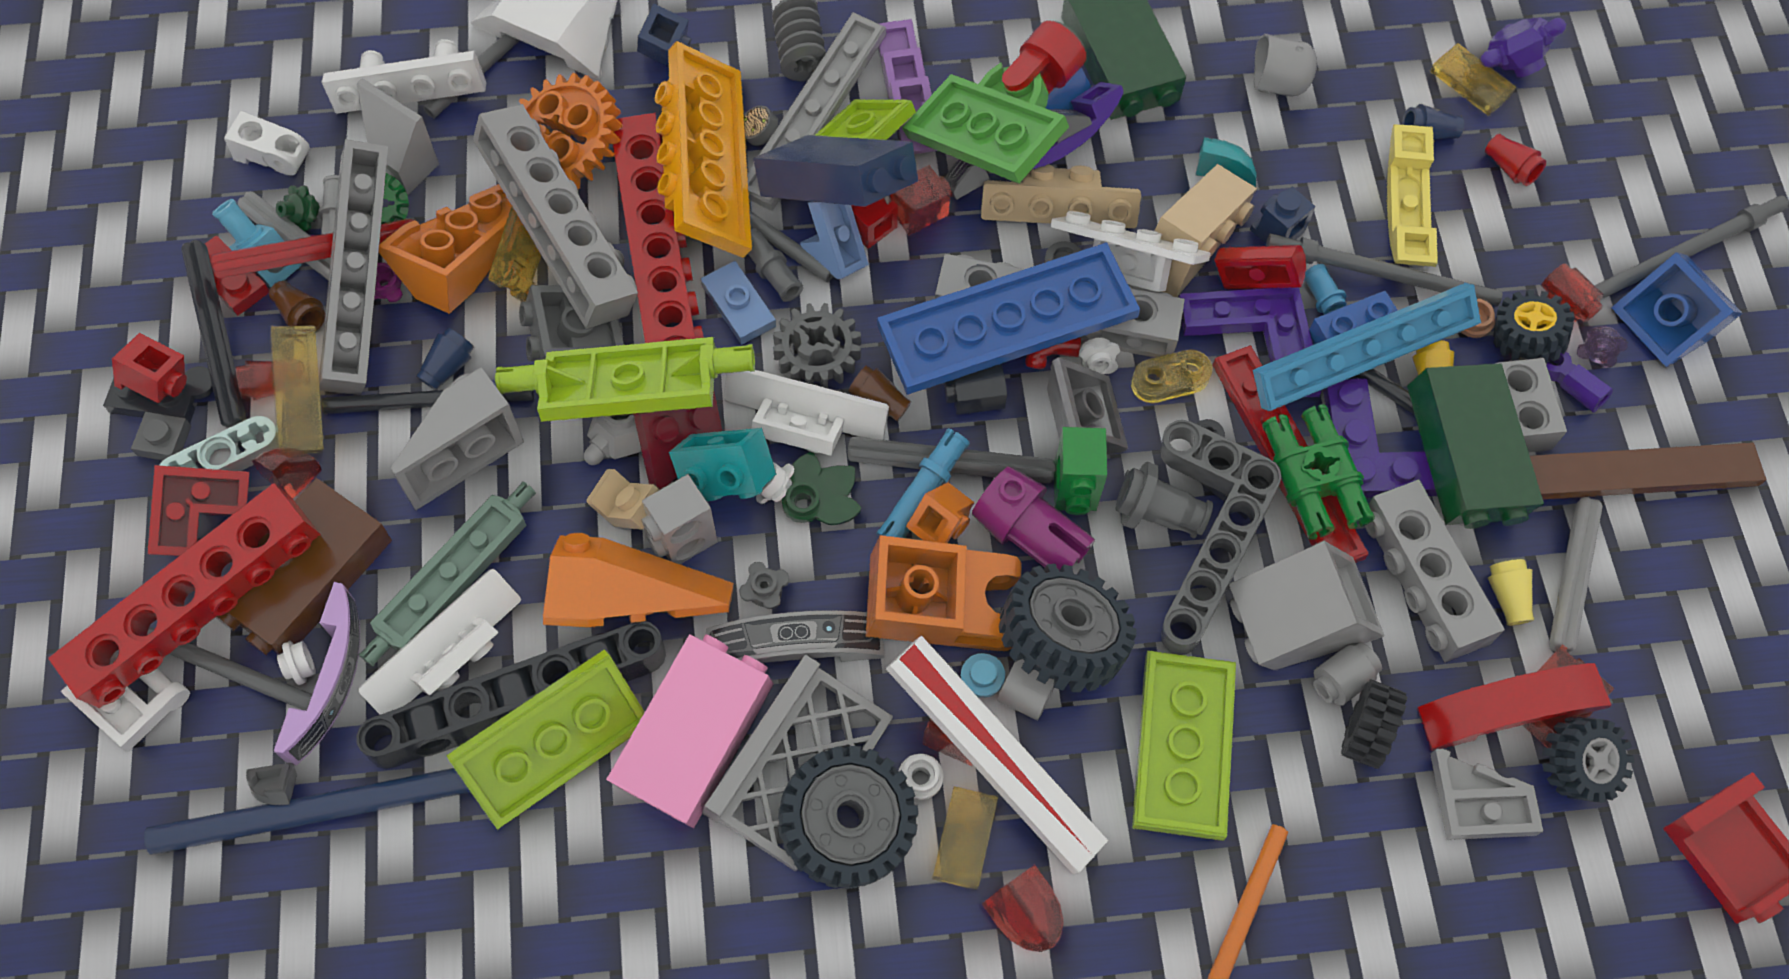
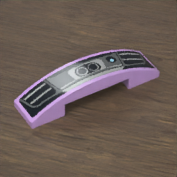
M333 583L320 620V624L332 637V641L307 711L294 708L288 709L274 748V752L286 763L298 765L320 743L338 717L353 683L360 650V622L355 599L342 583Z

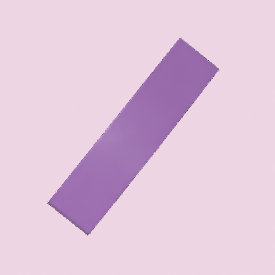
M912 19L879 23L886 27V36L879 45L878 51L889 100H912L917 112L932 94L928 76H925L920 47H917ZM907 121L897 130L899 141L913 142L914 154L937 151L908 139L902 129Z

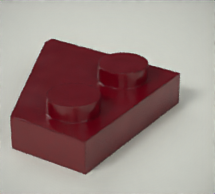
M714 390L712 407L633 413L648 483L655 485L659 490L668 486L677 477L669 453L690 434L722 431Z

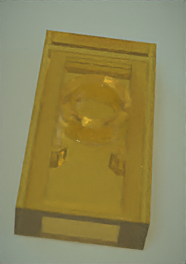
M1459 43L1455 44L1433 64L1430 71L1488 116L1512 96L1516 89L1515 85L1491 67L1483 66L1479 58Z

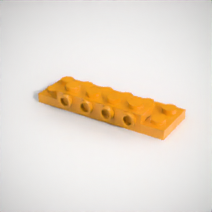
M676 41L668 50L669 80L662 82L655 94V102L662 106V113L656 123V132L663 135V143L657 152V162L664 166V173L659 180L657 190L665 198V208L674 211L675 231L743 258L752 250L741 71Z

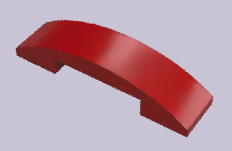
M1588 663L1537 671L1477 686L1417 707V711L1430 749L1434 751L1435 749H1443L1475 741L1481 735L1562 715H1564V718H1569L1610 708L1611 703L1596 664Z

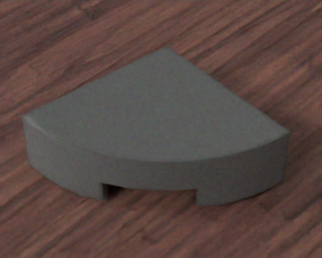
M293 763L246 770V779L250 791L258 801L270 805L290 804L297 777Z

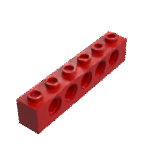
M273 483L48 659L76 699L97 708L110 704L119 699L124 694L125 688L140 676L156 670L162 664L163 658L178 646L194 640L200 634L201 628L211 620L231 611L238 603V599L253 587L260 586L273 577L275 570L286 561L307 551L311 542L321 534L293 498ZM270 533L268 541L263 546L258 547L260 539ZM233 562L230 571L221 577L223 568ZM195 591L193 600L184 606L187 596ZM157 620L156 628L147 635L150 625ZM119 650L117 659L110 664L112 655Z

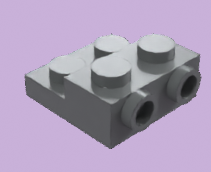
M531 285L526 301L520 303L519 318L521 326H529L531 334L526 339V356L528 361L546 359L547 352L624 345L618 319L586 329L560 285Z

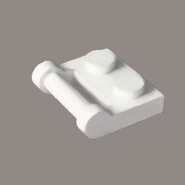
M119 650L112 655L110 664L117 659ZM158 668L151 673L139 677L158 694L148 704L129 687L125 688L124 694L119 699L110 704L103 705L101 708L76 699L68 686L61 691L115 743L127 752L170 711L180 708L190 695L189 690L180 682H172Z

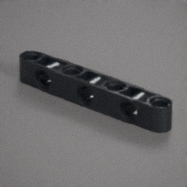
M634 622L607 633L589 636L432 693L430 696L421 697L407 703L403 707L365 721L358 730L356 736L357 745L373 764L384 769L394 768L422 757L447 751L464 744L550 686L548 682L552 675L557 672L570 673L603 650L610 655L626 682L656 671L664 663L666 657L661 634L657 627L650 622ZM650 641L654 643L651 651L645 654L633 652L635 646L640 642ZM473 703L481 704L480 711L475 716L462 718V713L467 706ZM392 735L391 743L387 748L374 751L375 744L379 738Z

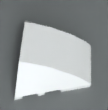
M495 0L470 23L473 27L500 38L502 35L507 34L565 60L567 67L600 81L603 52L607 50V34L610 20L614 17L617 0Z

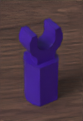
M1568 352L1560 353V358L1554 361L1558 366L1552 365L1549 362L1546 364L1551 381H1557L1561 389L1593 413L1601 408L1613 393L1611 387L1580 364L1577 366L1573 364Z

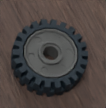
M1047 564L1044 570L1041 566L1032 568L1030 573L1025 572L1011 590L999 618L1001 619L999 632L1004 633L1002 642L1004 647H1012L1009 655L1014 662L1021 659L1024 660L1021 669L1027 674H1030L1034 669L1039 672L1036 680L1046 684L1048 679L1051 678L1054 680V688L1064 690L1069 683L1071 692H1081L1084 687H1086L1088 692L1096 690L1099 685L1105 686L1116 676L1131 653L1136 638V628H1133L1135 623L1133 614H1126L1129 606L1125 600L1115 601L1119 593L1113 587L1108 590L1102 588L1105 581L1098 576L1094 581L1088 579L1089 572L1081 568L1077 574H1074L1073 567L1063 564L1061 569L1058 570L1056 564Z
M850 745L848 748H842L841 746L833 747L826 752L822 751L806 761L789 780L782 795L778 812L780 839L782 838L784 842V849L788 857L791 856L795 862L794 865L800 871L807 873L810 879L816 882L820 881L825 883L826 886L833 888H857L874 883L887 876L902 862L909 852L918 824H916V818L919 815L918 805L914 803L916 795L913 787H909L906 783L907 776L902 770L898 771L893 766L895 763L888 757L883 759L878 756L879 752L872 749L867 751L861 750V746ZM842 806L853 808L859 817L858 826L846 828L841 825L837 819V809Z

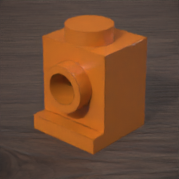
M948 482L924 495L906 527L923 541L948 543L951 537L957 539L969 525L970 518L968 516L975 502Z

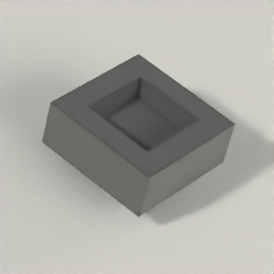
M145 412L131 450L140 457L164 460L182 451L191 425L186 418Z

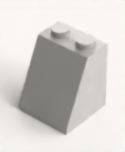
M1326 541L1229 584L1234 597L1230 599L1232 611L1238 621L1244 624L1248 638L1245 639L1248 654L1255 663L1266 668L1278 670L1340 651L1347 645L1354 646L1359 642L1367 643L1385 636L1354 558Z

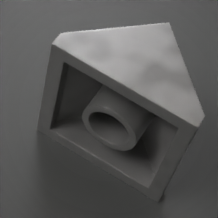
M1060 357L1053 360L1047 392L1059 440L1063 427L1106 428L1107 455L1127 450L1128 446L1109 376Z

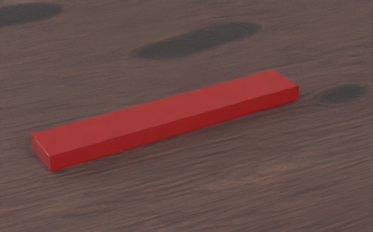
M1251 345L1214 359L1212 366L1261 455L1273 461L1275 454L1265 431H1263L1262 424L1276 416L1277 422L1280 423L1279 415L1288 416L1290 426L1299 446H1308L1285 405L1271 411L1261 408L1253 370L1263 365ZM1280 480L1279 487L1286 498L1288 494L1282 480ZM1332 495L1322 497L1321 499L1335 530L1320 538L1319 532H1317V539H1308L1311 545L1314 546L1326 541L1352 556L1355 563L1365 560L1369 553L1356 530L1348 528L1347 520L1337 497ZM1289 504L1299 524L1301 525L1304 533L1307 536L1306 529L1299 515L1297 507L1291 506V504Z

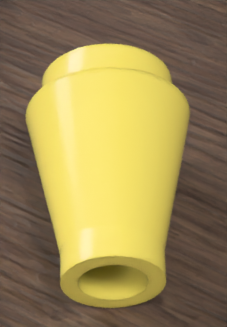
M1517 559L1491 565V576L1488 577V580L1506 617L1507 625H1520L1534 621L1532 612V569H1527L1526 561L1524 559Z

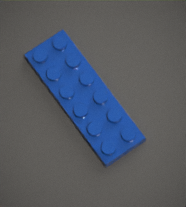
M1106 242L877 317V327L905 392L909 395L1138 318L1140 307Z

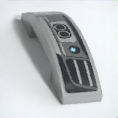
M802 611L778 613L735 620L706 628V635L714 637L727 645L729 648L726 653L740 661L744 655L750 656L761 663L800 660L805 654L810 658L840 656L841 662L884 658L883 638L866 637L867 612Z

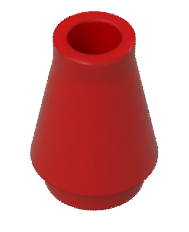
M1502 134L1495 135L1485 149V153L1494 159L1515 184L1522 183L1525 186L1532 184L1546 166V160L1541 157V151L1508 139Z

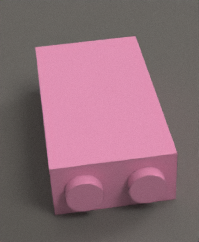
M689 634L606 779L613 785L693 829L702 815L705 804L717 788L774 685L769 675L765 674L768 669L767 666L747 655H744L741 661L726 653L729 648L727 645L706 634L703 640Z

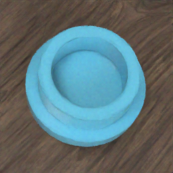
M980 653L971 656L965 661L961 670V679L977 697L987 698L997 694L1003 687L1005 669L996 657Z

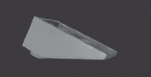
M480 367L471 374L468 373L458 377L451 386L443 390L390 469L408 500L417 510L524 443V440L508 402Z

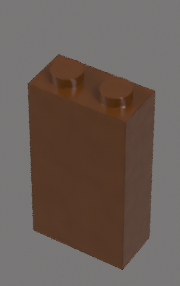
M318 478L304 490L295 502L321 535L311 542L307 551L297 557L290 558L276 569L269 581L260 586L253 587L239 598L238 603L231 611L215 617L232 631H235L240 626L250 634L245 639L266 656L271 650L278 655L282 654L283 643L291 641L293 644L303 641L320 622L333 583H342L348 590L392 541L379 521ZM270 533L260 539L258 547L263 546L268 541Z

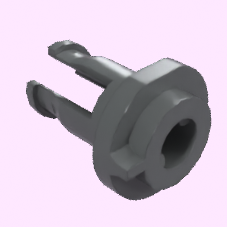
M1147 461L1139 470L1132 468L1130 471H1126L1125 480L1120 489L1115 508L1117 512L1122 513L1121 524L1128 528H1136L1140 521L1144 519L1172 530H1182L1190 533V537L1196 538L1197 534H1203L1208 525L1213 502L1209 500L1207 502L1201 501L1189 492L1158 480V465Z

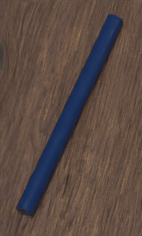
M454 768L295 798L290 800L289 805L264 804L151 826L145 829L144 842L147 852L150 855L471 793V791Z

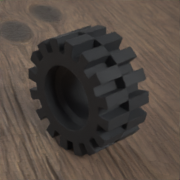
M1369 679V682L1367 681L1360 693L1359 700L1355 703L1353 714L1349 718V725L1345 730V738L1341 746L1342 756L1379 769L1385 762L1386 755H1389L1392 742H1395L1398 735L1396 733L1403 720L1401 717L1406 709L1407 693Z

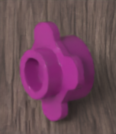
M377 263L374 300L377 298L387 299L392 303L399 301L403 296L400 290L402 281L387 263ZM388 282L387 285L381 286V284Z

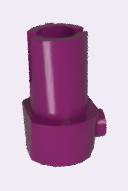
M1011 466L1006 467L981 495L972 510V515L1001 545L1006 544L1010 540L1043 567H1046L1047 564H1056L1058 570H1060L1063 564L1072 567L1076 562L1079 564L1096 539L1043 499L1047 491L1045 486Z

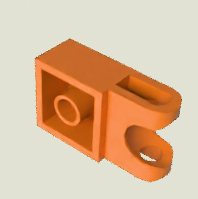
M880 535L870 555L866 637L914 642L918 637L922 636L929 644L1008 651L1012 647H1004L1002 642L1004 633L999 632L1000 613L995 612L987 604L985 591L1007 590L1013 587L1021 577V561L1018 557L1008 554L967 550V546Z

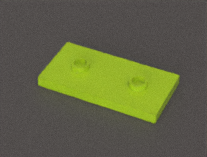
M603 650L446 756L496 829H499L630 739L645 711L610 655Z
M1147 651L1145 656L1132 828L1222 841L1226 839L1236 662Z

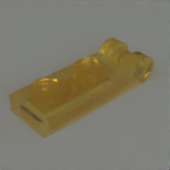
M512 206L488 278L500 288L507 287L510 289V294L521 302H525L531 285H535L533 280L541 253Z

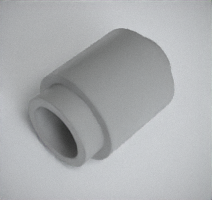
M1359 642L1354 646L1347 645L1314 670L1315 681L1313 685L1319 696L1326 702L1344 705L1364 689L1369 679L1376 681L1377 674L1382 670V665L1376 653L1366 644Z

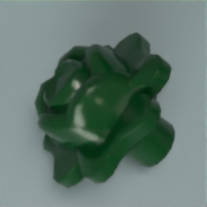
M306 185L300 187L290 186L288 189L289 195H285L283 201L276 203V213L279 217L288 218L303 231H310L311 223L315 222L318 218L319 203L315 200L314 195L309 194V189Z

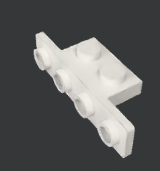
M1068 211L1066 217L1053 218L1050 227L1093 238V247L1107 242L1127 284L1155 292L1166 291L1172 260L1194 265L1207 262L1210 259L1211 253L1199 250V244L1195 241L1174 239L1172 243L1161 240L1162 234L1156 231L1139 229L1137 233L1126 231V224L1111 220H1102L1101 224L1090 221L1091 216L1082 212Z
M755 370V372L727 373L725 400L757 409L758 411L752 421V428H762L765 438L772 442H781L807 449L810 452L831 456L842 432L883 440L889 412V406L885 403Z
M488 570L358 687V693L381 715L403 707L415 699L422 691L430 696L435 690L438 692L449 688L459 678L460 675L457 673V670L469 659L472 662L478 661L493 647L494 644L490 640L498 633L493 626L521 601L520 596L496 570Z

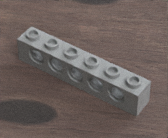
M523 104L479 114L473 141L584 327L588 329L628 316L638 294L635 281L629 274H626L617 259L615 248L604 238L598 228L594 214L587 210L579 197L575 183L568 179L560 166L556 152L549 148L541 135L537 121L531 119Z
M345 139L340 160L318 390L361 395L366 385L388 146Z
M945 254L935 298L1024 269L1014 267L1005 262L991 263L976 260L968 255L954 256ZM1129 287L1140 307L1138 317L1145 321L1132 319L1081 336L1082 344L1093 338H1105L1110 343L1118 344L1120 351L1171 361L1178 342L1185 299L1173 297L1164 292L1151 293Z

